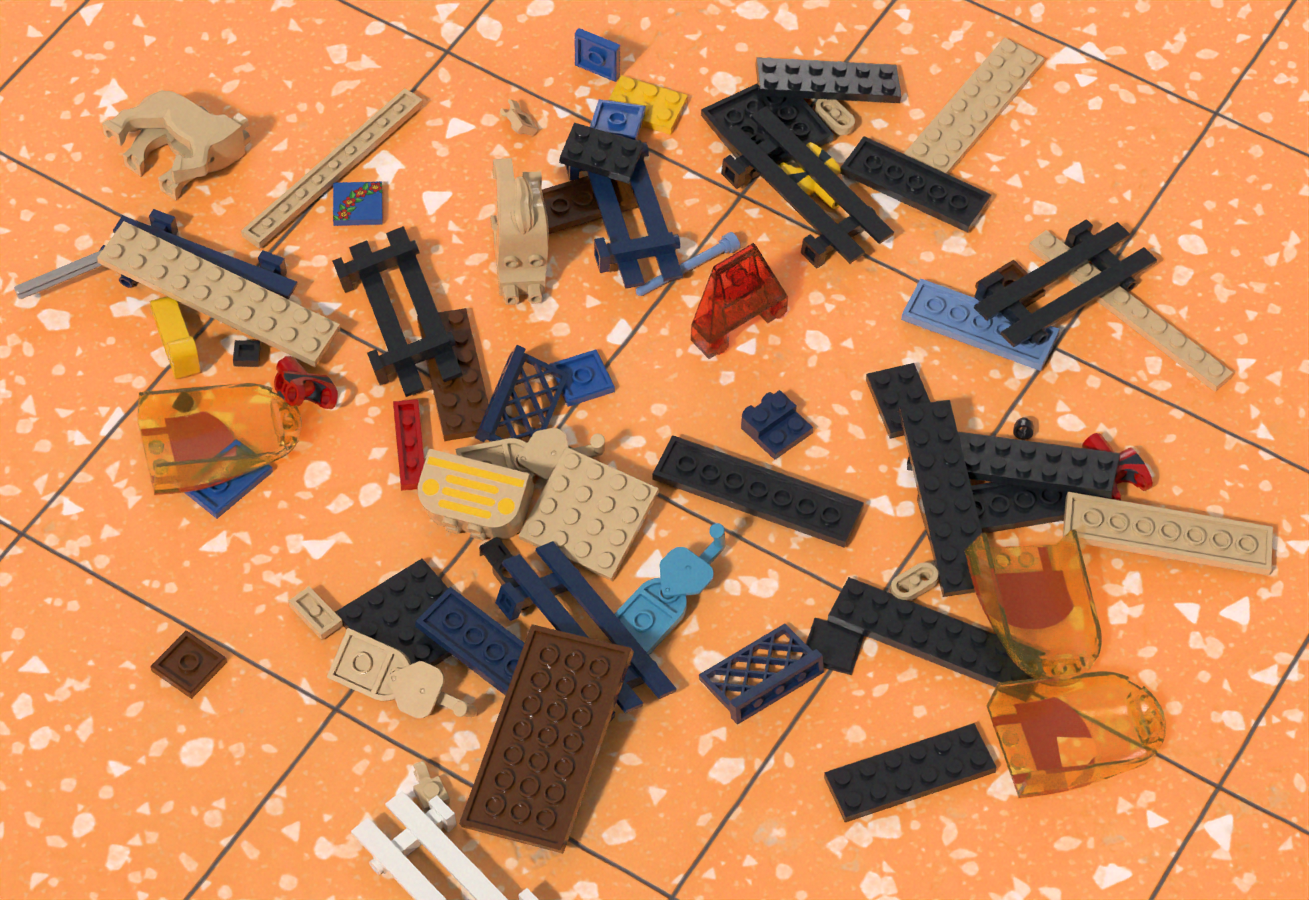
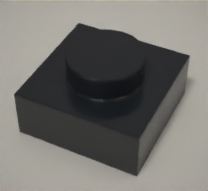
M235 340L233 366L259 367L260 341Z

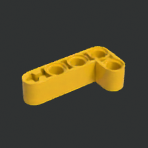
M168 296L149 301L152 315L175 379L200 373L196 345L193 337L188 334L177 301Z

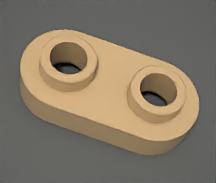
M817 100L815 113L834 133L848 135L854 130V116L837 100Z
M919 563L895 577L891 583L890 592L899 599L912 601L935 587L938 580V570L930 563Z

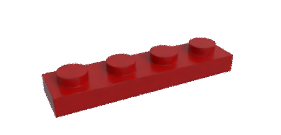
M418 399L393 401L401 491L418 489V483L425 463Z

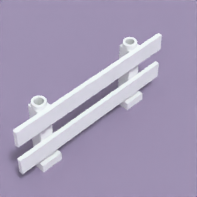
M403 791L385 803V806L406 827L403 832L391 841L369 818H366L351 830V834L373 856V859L369 861L371 868L378 875L382 872L384 874L388 872L414 900H447L406 858L420 845H423L475 900H508L440 830L444 827L447 832H450L457 824L455 813L437 795L428 802L430 810L427 813H424ZM528 888L519 894V900H538Z

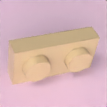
M310 586L288 600L289 607L321 640L343 626L342 619Z

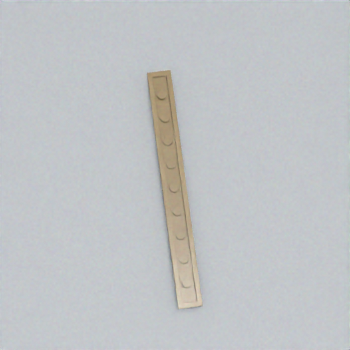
M404 88L241 230L242 237L257 248H262L327 191L333 183H336L423 106V99Z
M1045 230L1029 243L1028 249L1047 263L1071 248ZM1087 262L1064 277L1076 286H1079L1101 273V271ZM1119 285L1095 299L1214 392L1232 378V371Z

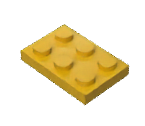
M621 75L608 101L646 106L641 126L671 135L687 103L688 95Z

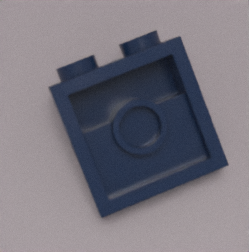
M780 390L774 394L772 392L766 393L759 405L756 407L750 405L742 413L741 429L774 460L813 434V427L796 412L797 405Z

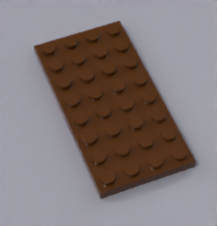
M531 624L459 823L462 828L564 853L634 653L632 648Z

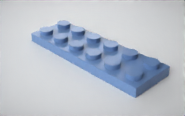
M920 278L902 313L901 320L1036 370H1042L1059 335V328L1053 326L1046 328L1048 338L1040 345L1032 344L1029 340H1026L1013 347L1000 335L1001 331L1013 325L1001 313L986 321L974 309V305L979 302L976 298Z

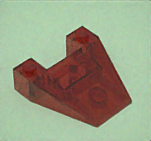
M754 243L712 268L691 324L690 338L708 359L724 353L729 348V333L757 315H760L767 323H770L774 319H780L787 312L788 295Z

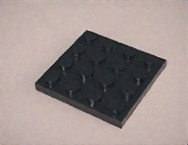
M754 84L701 109V117L735 158H738L740 155L722 138V134L737 125L757 145L769 136L751 119V115L765 106L788 128H791L805 145L811 142L820 147L833 141L834 134L803 98L759 96L758 84ZM785 151L772 158L777 165L793 160ZM755 170L749 173L752 179L759 176Z
M423 558L335 611L342 619V624L346 630L347 628L353 629L402 651L409 658L411 664L423 661L436 666L452 656V654L415 627V621L448 589Z

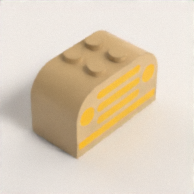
M429 448L417 490L419 500L432 521L446 527L445 530L448 532L460 534L463 531L471 533L470 536L472 538L484 541L486 538L493 539L495 537L500 538V540L508 539L521 530L526 520L535 485L529 473Z

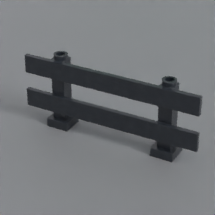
M766 106L751 115V119L769 136L757 145L737 125L722 134V138L740 156L736 159L731 155L724 158L721 174L736 189L744 185L745 176L754 170L768 182L820 234L817 238H814L811 234L803 238L801 254L816 269L824 264L825 256L834 249L849 264L863 256L865 251L852 239V237L863 230L878 244L894 235V231L876 214L875 210L867 206L796 136L791 128H788ZM785 151L850 216L837 224L772 158Z
M1086 219L1069 229L1064 244L1071 249L1015 282L1004 287L1002 285L1004 276L999 271L979 281L975 298L979 302L974 305V309L986 321L1001 313L1013 324L1001 331L1000 334L1013 347L1026 340H1029L1032 344L1040 345L1048 338L1046 328L1118 285L1127 292L1131 291L1137 284V281L1134 279L1135 275L1154 265L1157 259L1143 247L1120 261L1109 249L1128 239L1131 234L1116 222L1093 235L1091 233L1093 225ZM1088 261H1091L1101 271V273L1033 313H1030L1020 303V301Z
M402 226L386 233L390 246L372 253L366 240L349 247L353 257L352 261L344 263L342 257L332 260L345 293L354 290L353 282L361 280L388 349V352L379 355L376 349L367 352L379 385L388 383L387 375L396 372L404 394L408 397L425 390L415 365L417 363L434 357L444 382L460 377L463 374L452 349L456 345L452 332L446 333L416 258V255L420 254L416 241L409 240L405 227ZM397 265L426 335L425 338L410 344L406 342L380 272Z

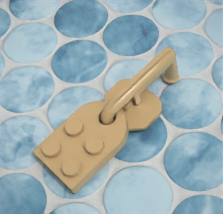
M549 428L536 431L528 443L520 439L508 438L456 448L455 450L458 456L529 473L532 480L535 475L548 480L564 449L568 447V442L562 430ZM596 433L590 439L591 445L571 449L590 458L601 456L605 452V438L602 434Z
M350 628L346 630L326 677L376 700H396L401 712L415 718L429 716L435 703L453 710L457 717H475L478 713L475 706L441 691L444 684V675L439 668L423 661L411 664L409 658L402 651Z

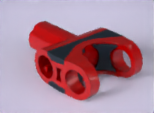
M285 356L278 361L276 366L278 372L274 379V387L290 406H301L304 400H308L324 409H333L335 407L338 391L327 375L307 373L293 356Z
M1100 433L1090 435L1082 444V448L1115 453ZM1130 447L1119 452L1120 462L1112 498L1108 499L1121 501V495L1117 489L1118 483L1129 482L1137 488L1139 487L1141 490L1146 491L1152 488L1153 482L1144 461L1133 448Z

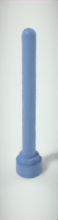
M733 232L723 235L721 240H719V244L680 264L682 273L688 272L723 252L733 253L739 250L740 242ZM659 275L646 282L643 286L637 287L636 294L643 296L669 281L664 282L662 275Z

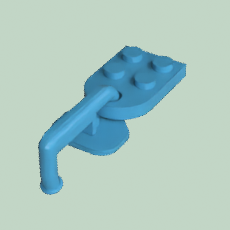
M715 523L710 527L709 533L714 541L699 557L685 547L673 548L660 561V578H654L643 583L615 612L616 617L648 655L653 652L685 616L687 610L686 595L700 594L712 581L714 574L710 564L726 547L725 529L722 524Z

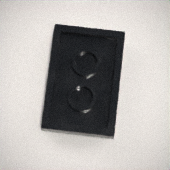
M574 122L561 152L559 163L629 183L643 150L644 143Z
M910 363L866 374V382L889 438L904 436L899 415L900 406L930 402L915 364Z

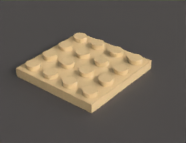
M566 447L518 535L519 539L536 547L554 541L571 563L613 581L659 493V488Z

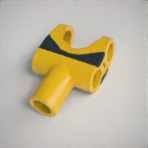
M814 143L806 144L836 175L840 174L841 170L838 163L826 151ZM784 162L778 165L808 196L816 193L832 209L840 207L802 168L793 167Z

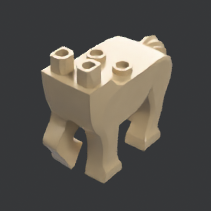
M165 90L150 94L136 107L123 109L114 118L102 123L103 134L108 138L111 136L116 137V144L122 146L125 142L128 132L141 130L132 146L123 153L125 167L140 177L145 172V160L148 155L158 147L165 144L169 145L171 151L176 155L172 168L158 177L160 190L175 201L181 195L184 186L194 178L224 169L245 155V146L251 141L249 133L244 130L249 126V120L242 114L237 113L232 118L225 114H210L203 106H198L173 91Z
M512 158L493 159L492 174L493 179H496L497 215H490V224L494 234L499 296H503L506 305L519 303V295H528V302L531 304L541 303L542 294H545L549 243L548 217L542 193L541 171L522 172V177L517 176L515 179Z

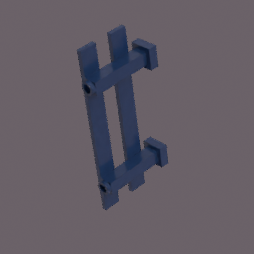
M644 142L643 150L630 180L648 234L646 237L630 239L611 179L587 171L610 243L606 244L604 237L594 239V257L600 273L609 272L610 264L617 263L625 289L645 284L637 259L656 257L664 282L683 278V273L675 253L676 249H680V239L678 234L673 235L672 232H668L644 162V157L649 156L646 142ZM565 165L569 180L579 179V172L585 171Z
M153 209L149 215L151 226L122 215L113 229V233H115L123 221L286 299L290 298L298 285L297 281L284 277L287 273L285 258L262 250L258 256L260 266L258 267L176 236L178 233L176 218L156 209ZM122 274L119 278V282L127 288L137 284V281Z
M554 541L539 546L535 550L553 572L539 578L520 554L503 560L502 565L520 585L515 588L510 582L501 585L495 602L510 621L519 618L522 608L535 604L556 630L589 638L555 597V595L569 591L612 644L632 648L634 653L616 702L625 714L643 705L641 699L632 690L634 687L646 683L658 699L676 692L677 688L658 667V664L641 647Z

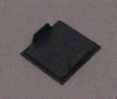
M814 618L806 645L812 651L817 649L823 655L824 668L852 675L864 635L826 620Z

